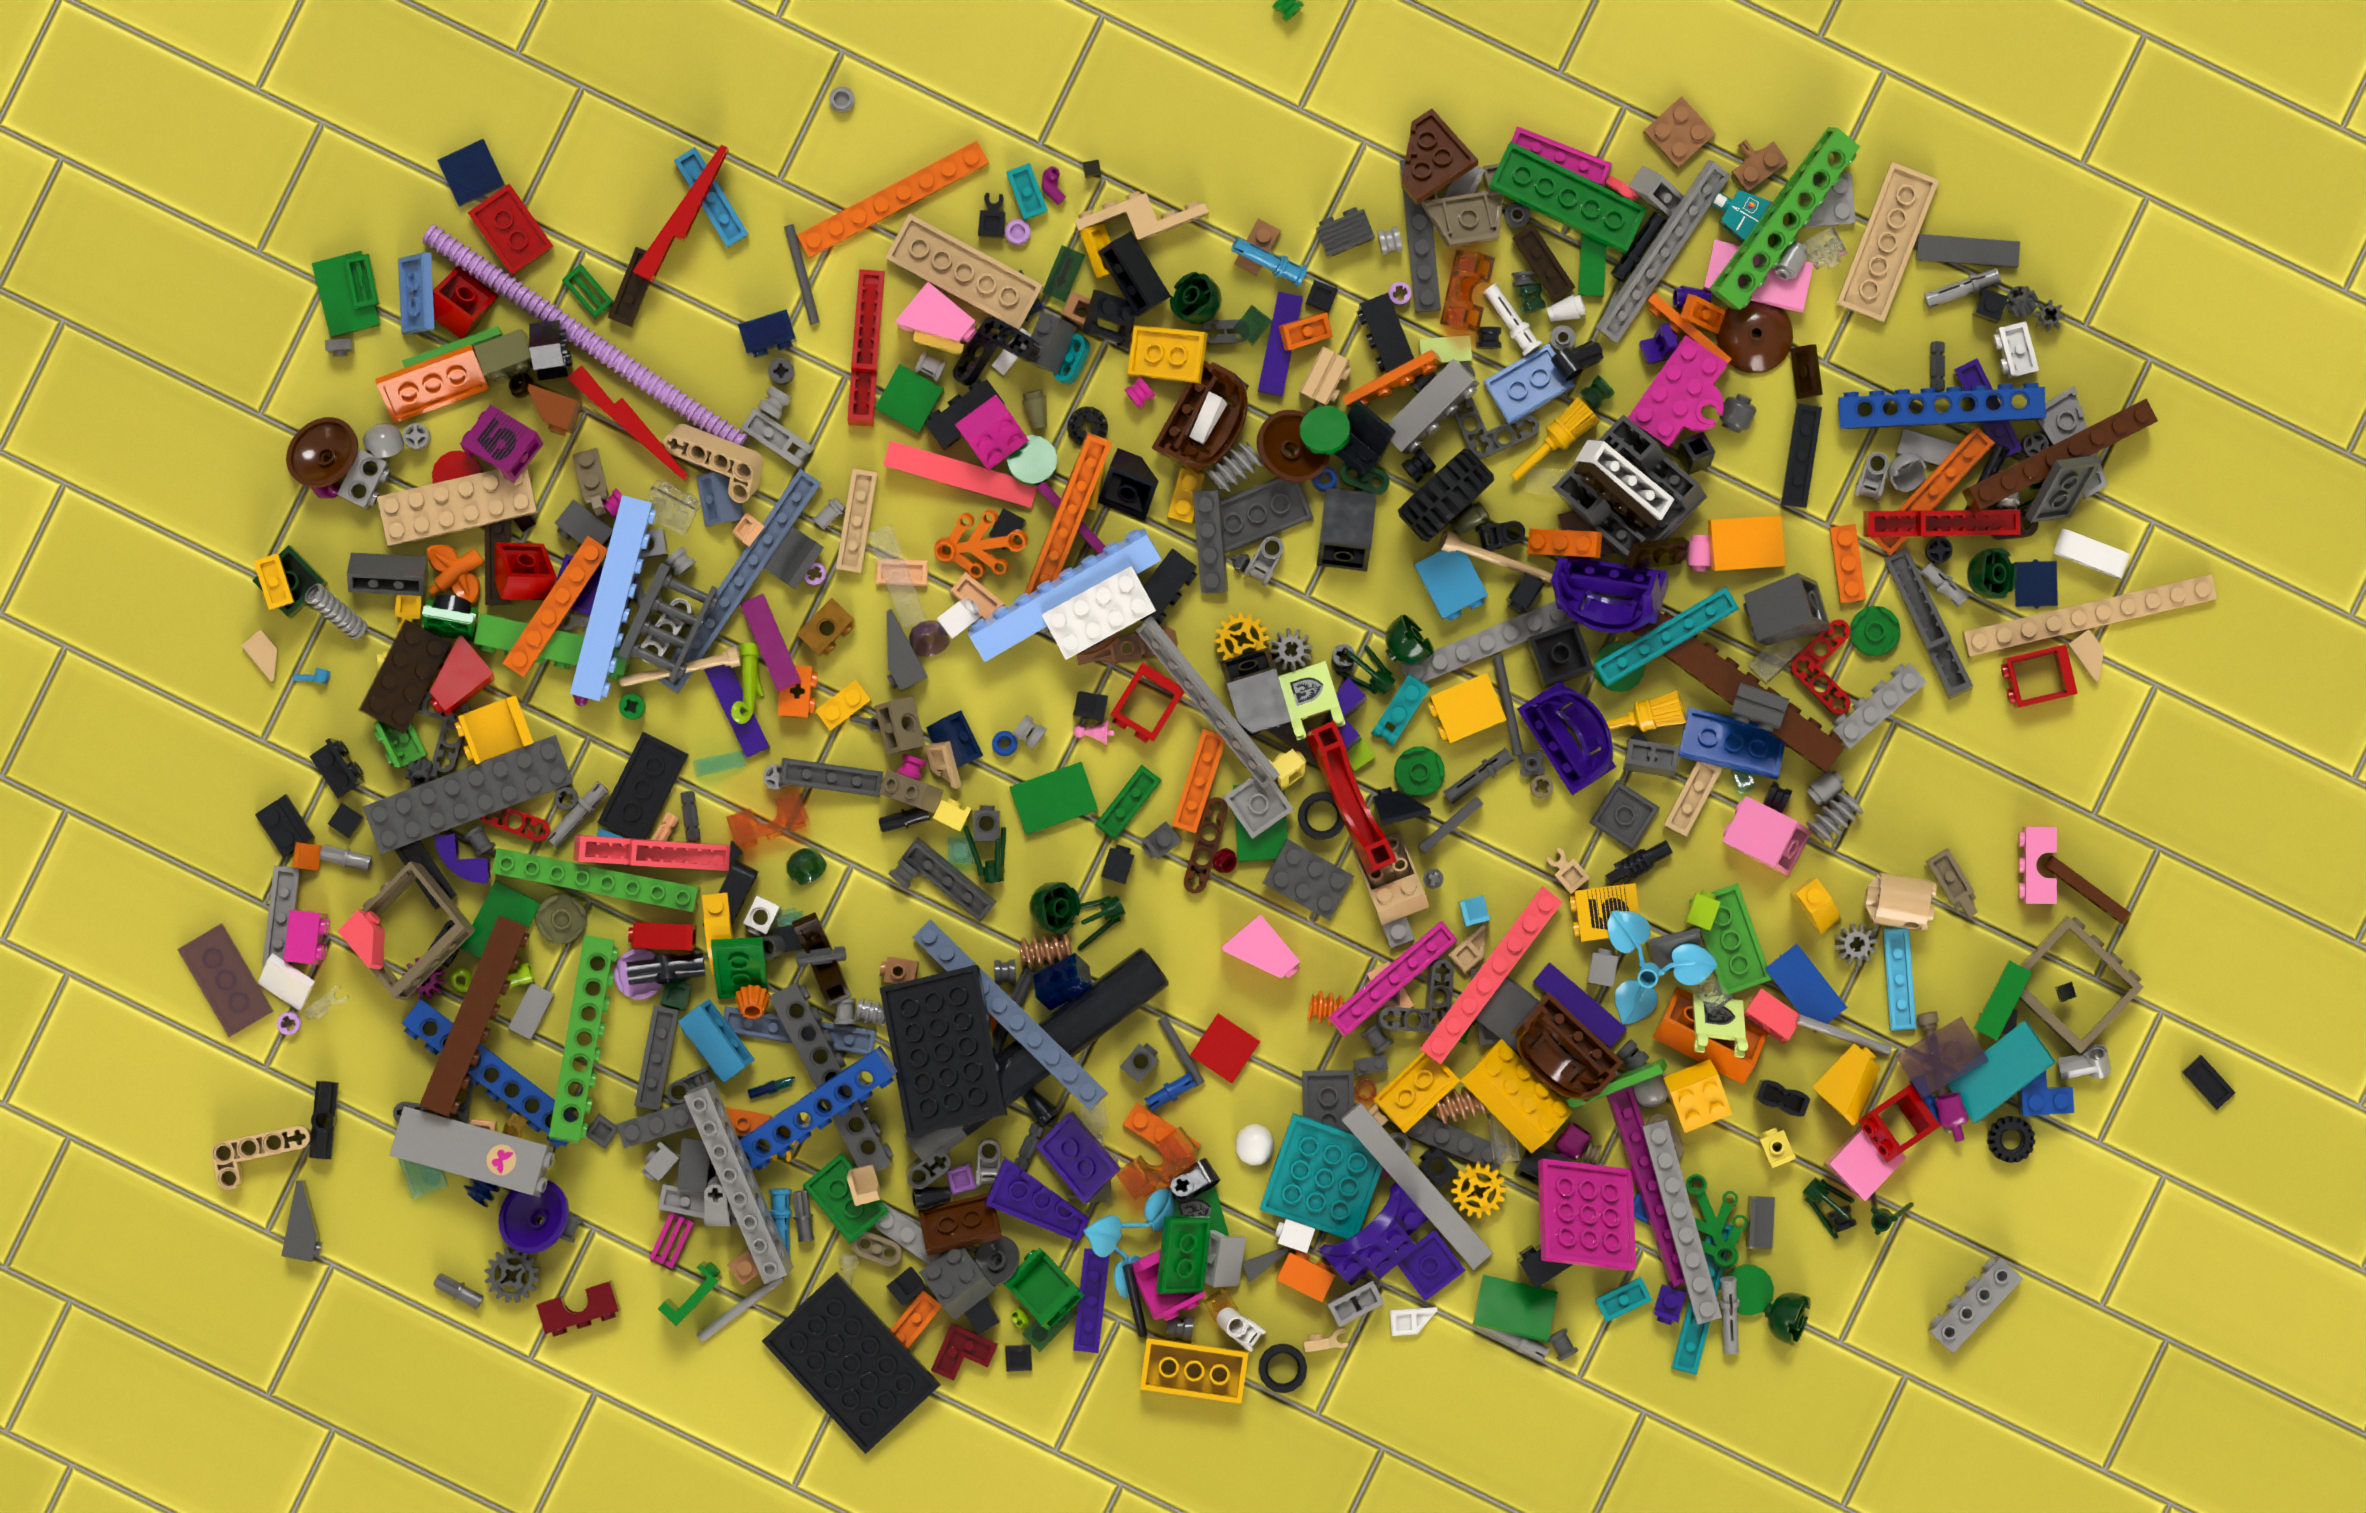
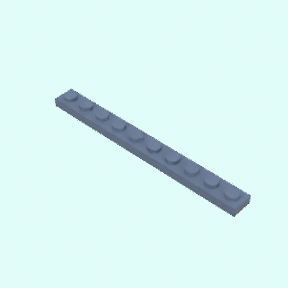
M799 469L762 525L765 527L750 547H746L718 588L716 594L720 596L714 610L709 609L684 663L703 659L764 569L776 548L822 484L802 469ZM692 628L690 629V631L688 632V634H687L686 637L684 638L685 640H687V638H688V636H689V634H690ZM677 648L670 661L676 663L682 649ZM694 671L684 673L682 679H676L675 684L670 682L669 677L657 680L679 694Z
M931 919L912 937L946 971L977 965ZM980 968L988 1012L1091 1112L1108 1092Z

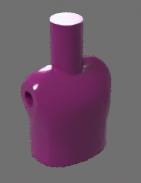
M1954 1092L1935 1098V1103L1938 1109L1940 1126L1952 1129L1955 1142L1963 1141L1965 1138L1961 1125L1967 1123L1969 1117L1963 1104L1961 1093Z
M1571 1121L1565 1131L1556 1139L1554 1147L1559 1152L1558 1155L1578 1160L1591 1140L1592 1135Z

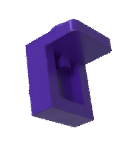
M1669 323L1659 325L1653 338L1642 340L1639 343L1646 363L1651 365L1667 361L1678 346V338L1676 333L1672 332Z

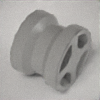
M1397 226L1392 227L1389 231L1377 230L1382 255H1386L1389 251L1393 250L1397 252L1403 251Z
M413 423L404 430L403 439L407 446L414 450H421L429 445L431 435L425 426Z
M683 546L664 562L674 570V575L677 578L685 574L696 563L694 558H689L686 554L687 550Z
M771 765L763 774L765 784L773 790H781L787 786V784L778 783L781 765Z

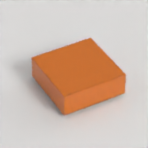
M296 842L292 867L318 871L322 846Z

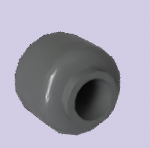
M1740 393L1737 394V397H1728L1724 402L1723 416L1719 415L1720 420L1723 422L1722 426L1737 433L1749 429L1757 411L1756 407L1751 404L1752 399Z

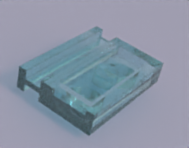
M398 1158L412 1199L449 1186L443 1170Z

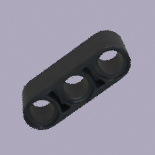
M737 860L734 861L718 892L728 893L731 926L759 872Z

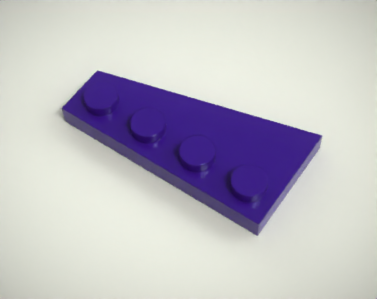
M1004 1157L985 1200V1205L1079 1242L1083 1230L1089 1221L1088 1216L1007 1157Z

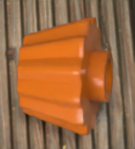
M748 985L747 987H741L740 991L736 992L735 1001L743 1017L756 1019L765 1013L769 1004L770 994L767 993V989L761 988L759 985Z

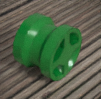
M1277 0L1272 8L1275 11H1280L1282 19L1287 22L1302 9L1304 4L1297 0Z
M627 694L619 702L620 713L628 719L635 720L640 718L646 709L644 700L636 694Z

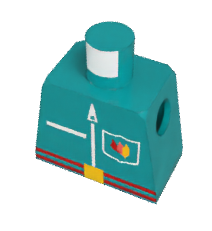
M1738 190L1733 199L1719 192L1712 206L1724 212L1719 224L1743 243L1772 202Z

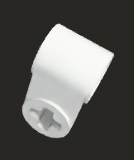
M1224 1308L1217 1315L1218 1326L1250 1352L1254 1350L1253 1345L1261 1334L1265 1335L1267 1332L1249 1318L1247 1319L1233 1308Z

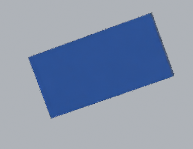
M1688 707L1678 757L1777 780L1785 744L1766 730L1758 728L1759 725L1749 721V724L1734 720L1733 717Z

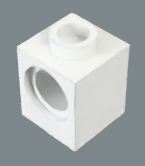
M965 596L940 615L937 620L953 639L978 620L981 615L978 613L979 608L976 603L971 599L968 600Z
M756 896L743 923L748 925L747 931L759 937L762 933L768 934L781 906ZM758 910H764L768 914V920L763 925L757 924L754 920V915Z
M1285 1218L1284 1223L1279 1222L1275 1237L1279 1238L1278 1244L1307 1253L1315 1228Z

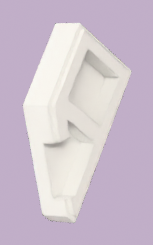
M1437 1307L1390 1310L1391 1336L1418 1334L1437 1312Z

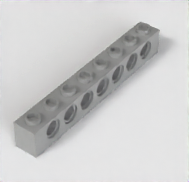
M714 1081L689 1090L684 1095V1099L764 1284L787 1276L794 1268Z

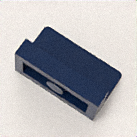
M962 710L948 715L927 727L933 743L950 741L957 769L983 756Z

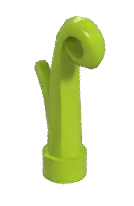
M757 643L740 644L743 702L736 701L731 707V716L739 724H745L750 720L754 710L756 692L759 697L764 696L758 670L760 649Z
M529 962L518 965L515 972L510 971L507 978L511 982L509 989L520 984L525 985L535 981ZM457 968L450 974L449 982L457 993L466 995L472 976L468 970ZM463 976L466 979L465 985L459 983L457 977Z

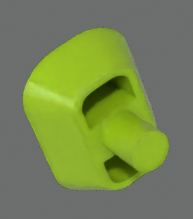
M1021 1308L1012 1311L1011 1319L1017 1328H1025L1029 1323V1319Z

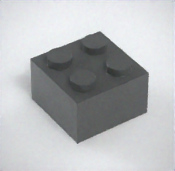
M966 1247L946 1251L919 1272L942 1307L954 1320L995 1290V1287Z

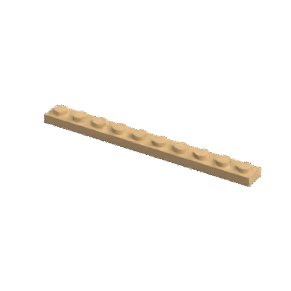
M2212 574L1962 633L1967 654L1970 657L2216 600L2217 595Z

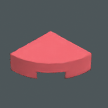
M1609 176L1605 181L1611 190L1619 192L1622 196L1634 202L1639 197L1624 182L1612 176Z

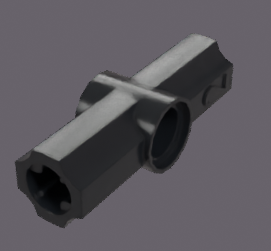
M703 953L682 956L662 954L653 957V959L626 962L629 985L651 982L671 984L678 982L679 979L706 976Z
M316 1081L314 1110L311 1117L312 1132L309 1158L332 1159L334 1132L337 1123L338 1082ZM321 1113H326L330 1117V1124L327 1127H322L318 1123V1117Z

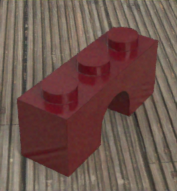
M612 1280L585 1289L588 1304L581 1312L570 1310L563 1296L538 1303L536 1306L545 1334L552 1332L554 1337L567 1333V1327L576 1325L577 1329L592 1325L591 1320L601 1317L602 1321L615 1318V1312L620 1311L621 1308Z

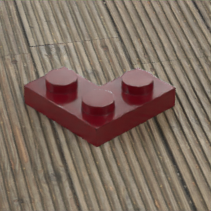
M951 1323L931 1371L954 1381L964 1357L988 1368L998 1343Z

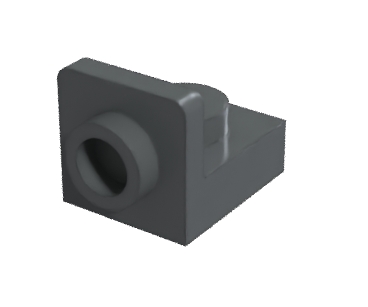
M1165 821L1142 839L1145 845L1141 848L1150 859L1155 856L1159 860L1182 840Z

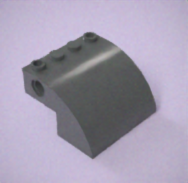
M1622 415L1598 441L1606 442L1674 498L1662 520H1659L1654 529L1645 527L1638 529L1629 523L1630 518L1613 509V503L1602 499L1597 495V489L1581 481L1582 476L1574 470L1578 463L1553 486V489L1592 531L1602 532V540L1626 561L1634 543L1667 539L1707 498V495L1696 480L1665 456L1658 442L1625 415Z

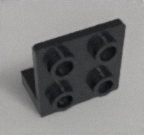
M1357 400L1347 415L1351 426L1349 441L1335 454L1363 477L1381 461L1396 431L1360 400Z
M328 738L325 740L327 745L309 757L339 799L364 782L361 777L364 775V772L356 761H350L347 756L350 751L342 740Z

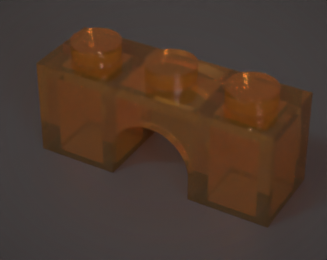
M1456 250L1440 320L1441 325L1455 330L1479 332L1484 307L1473 304L1472 292L1477 284L1481 282L1490 283L1495 261L1494 257L1480 252Z
M800 791L774 799L778 812L776 818L771 823L762 824L758 822L751 808L727 816L726 818L736 846L743 845V848L746 849L757 845V839L767 836V839L771 840L782 836L781 831L791 828L793 832L806 827L805 822L809 821L810 818Z
M1181 1126L1161 1139L1157 1145V1148L1164 1157L1163 1164L1157 1166L1150 1165L1139 1155L1123 1166L1118 1172L1117 1177L1134 1199L1141 1195L1144 1198L1149 1196L1156 1190L1155 1185L1159 1182L1167 1183L1176 1176V1170L1181 1167L1186 1169L1196 1161L1195 1157L1199 1149Z

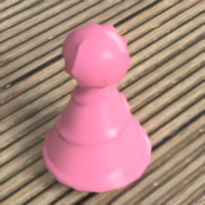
M1106 720L1089 728L1077 724L1073 729V734L1078 738H1082L1086 734L1107 745L1108 736L1114 735L1115 730H1109V721Z

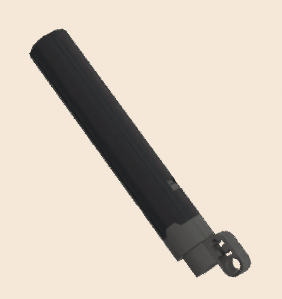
M1139 948L1038 1025L1073 1058L1168 987L1169 981L1144 948ZM1017 1040L996 1055L1006 1107L1051 1074ZM989 1120L914 1138H908L907 1133H905L906 1141L919 1157L906 1169V1177L909 1184L915 1189H923L944 1174L951 1165L948 1151ZM938 1156L939 1158H942L943 1163L939 1164L938 1162H935L934 1157ZM926 1162L928 1163V1166L932 1169L931 1173H929L928 1168L925 1165ZM916 1170L925 1172L924 1178L920 1181H915L911 1178L912 1173Z

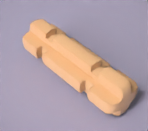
M666 813L662 820L664 821L663 824L659 825L651 840L667 841L672 833V827L675 828L679 818L672 813Z

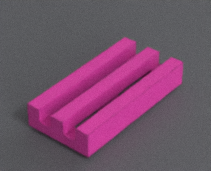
M670 1212L649 1258L673 1269L694 1221ZM673 1219H676L678 1221L660 1257L657 1253ZM682 1223L687 1224L671 1260H666Z

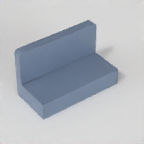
M718 472L696 476L705 526L740 521L743 518L742 503L733 501L729 496V476Z

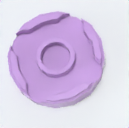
M632 949L624 953L617 961L614 969V981L618 989L626 996L633 999H647L655 995L663 984H657L656 982L629 985L626 962L653 959L657 955L652 951Z

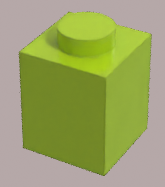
M1702 890L1701 894L1694 893L1684 922L1710 931L1721 903L1715 900L1717 895Z

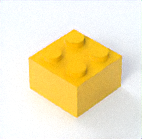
M1710 1059L1663 1077L1676 1118L1684 1133L1732 1115L1719 1075Z

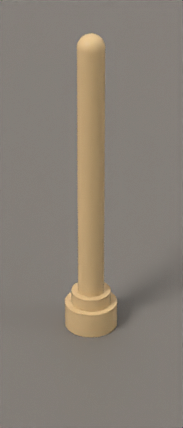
M1445 530L1440 538V550L1449 553L1458 550L1519 573L1526 572L1546 583L1551 582V573L1460 541V537H1457V534Z
M737 646L729 647L721 655L684 663L687 665L685 673L725 664V667L730 666L731 668L741 666ZM659 668L623 676L619 679V684L625 687L670 677L671 672Z

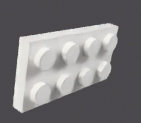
M1130 566L1043 613L1042 617L1067 660L1155 612L1156 609L1133 567Z

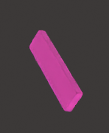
M1518 126L1511 141L1601 186L1604 185L1612 165L1608 161Z

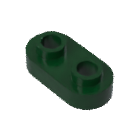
M1344 463L1340 469L1342 482L1355 489L1365 490L1378 496L1383 494L1389 486L1387 473L1376 467H1373L1363 477L1357 473L1355 478L1348 476V471L1354 469L1347 463ZM1373 479H1378L1381 482V485L1379 487H1374L1371 484V481Z

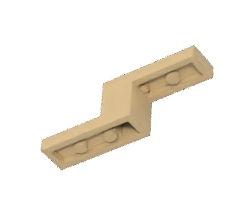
M1140 191L1127 195L1124 202L1117 204L1116 200L1102 205L1103 210L1093 213L1092 210L1079 214V219L1075 220V224L1080 233V230L1103 224L1127 215L1136 240L1141 242L1207 216L1209 212L1205 202L1199 204L1198 201L1185 205V210L1177 214L1175 210L1162 214L1161 220L1157 221L1147 193L1141 194Z

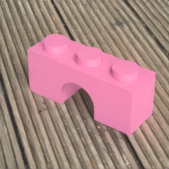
M2023 827V832L2018 834V846L2023 848L2022 858L2018 859V871L2022 873V883L2018 885V897L2022 899V904H2057V878L2041 876L2036 867L2037 860L2042 854L2057 853V827Z

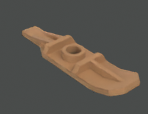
M1169 626L1163 627V631L1177 647L1176 631ZM1138 633L1117 637L1112 644L1099 652L1088 655L1076 654L1078 665L1096 661H1103L1113 665L1155 656V654ZM1125 643H1129L1132 646L1131 652H1123L1122 646Z

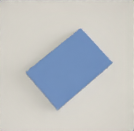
M423 252L399 258L402 335H411L433 330L435 328L431 253Z
M1549 343L1483 381L1484 386L1508 425L1575 388L1572 380L1564 381L1551 362L1555 352Z

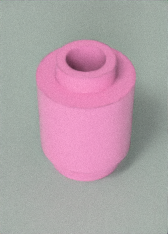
M1691 535V541L1688 546L1687 566L1692 567L1693 572H1708V567H1711L1709 536Z

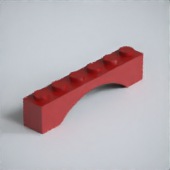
M1335 721L1311 730L1306 734V738L1367 875L1395 863L1397 860L1387 837L1374 820L1357 785L1350 766L1345 743Z

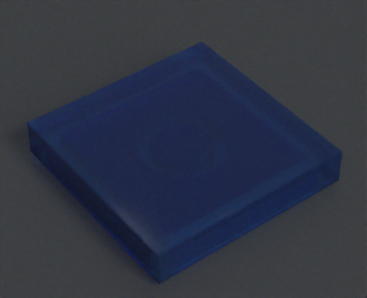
M484 139L437 160L459 207L506 186Z

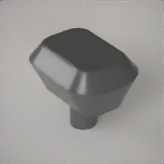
M1241 553L1238 557L1233 555L1231 558L1235 561L1233 567L1237 572H1243L1250 562L1248 554Z

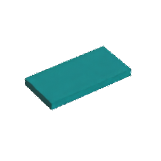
M2023 1021L1945 1083L1952 1093H1961L1962 1101L1969 1117L1974 1123H1978L2055 1064L2056 1061L2028 1022Z

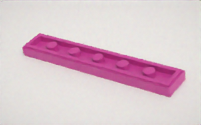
M1440 921L1332 1013L1328 1019L1343 1037L1347 1036L1457 942V938Z

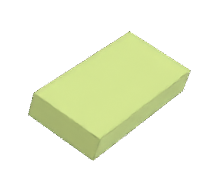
M1470 335L1419 339L1420 355L1432 349L1439 355L1442 364L1450 363L1453 359L1459 362L1472 361Z

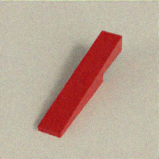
M721 145L632 271L635 275L653 283L674 239L677 238L685 242L729 152L726 146Z
M859 269L848 425L874 426L885 271Z
M582 365L566 377L567 380L682 480L686 481L689 478L623 398L614 404Z
M1986 509L1975 514L1971 510L1863 511V537L2020 535V509Z

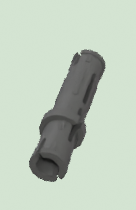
M1504 747L1490 759L1481 761L1482 764L1443 792L1453 805L1454 802L1491 776L1492 778L1497 776L1496 773L1513 762L1514 758Z

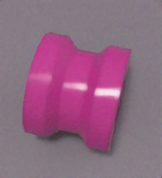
M1140 377L1135 380V384L1132 387L1124 389L1139 409L1144 406L1146 400L1155 397L1153 391Z
M617 488L612 491L610 497L603 499L604 506L615 519L622 497Z
M903 753V763L898 768L897 773L921 781V770L926 766L927 761Z

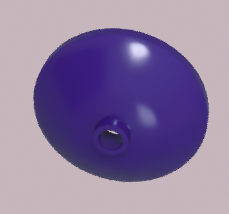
M547 1180L546 1189L540 1194V1197L511 1190L503 1201L499 1213V1230L504 1241L516 1251L526 1254L538 1253L551 1247L560 1238L568 1222L569 1205L565 1193L558 1185Z

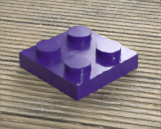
M1435 1229L1416 1243L1418 1247L1397 1264L1424 1301L1428 1300L1466 1271Z

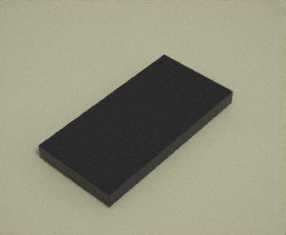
M642 732L597 823L627 838L647 839L689 754Z

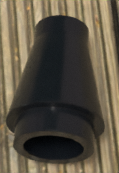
M1034 1088L1030 1089L1022 1097L1036 1123H1040L1043 1127L1053 1121L1059 1114L1055 1110L1056 1106L1036 1092Z
M926 1186L923 1189H912L915 1209L924 1211L945 1202H951L949 1187Z

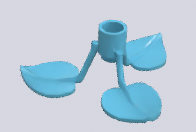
M1618 910L1611 912L1608 920V934L1611 943L1622 953H1630L1636 947L1641 967L1637 977L1638 981L1626 980L1617 987L1615 992V1004L1623 1025L1637 1022L1648 1016L1655 1009L1658 995L1652 987L1657 984L1659 976L1664 975L1670 968L1675 967V978L1688 986L1703 982L1717 968V962L1710 952L1701 946L1690 943L1677 946L1672 951L1674 962L1669 963L1662 969H1659L1654 963H1645L1640 944L1645 943L1649 939L1650 926L1648 921L1642 915L1635 912Z
M1168 1186L1157 1190L1147 1200L1144 1210L1146 1222L1121 1223L1117 1216L1109 1215L1095 1221L1083 1230L1089 1239L1092 1250L1097 1256L1107 1257L1113 1251L1122 1256L1123 1261L1119 1262L1115 1267L1114 1283L1119 1295L1123 1298L1129 1297L1122 1267L1141 1258L1137 1255H1132L1128 1258V1255L1116 1246V1243L1121 1238V1228L1149 1227L1151 1225L1152 1229L1156 1232L1163 1230L1164 1217L1173 1216L1174 1198L1172 1190Z

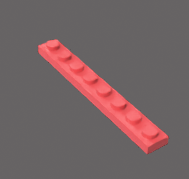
M1543 886L1540 888L1421 1046L1420 1050L1439 1065L1443 1062L1562 904V900Z

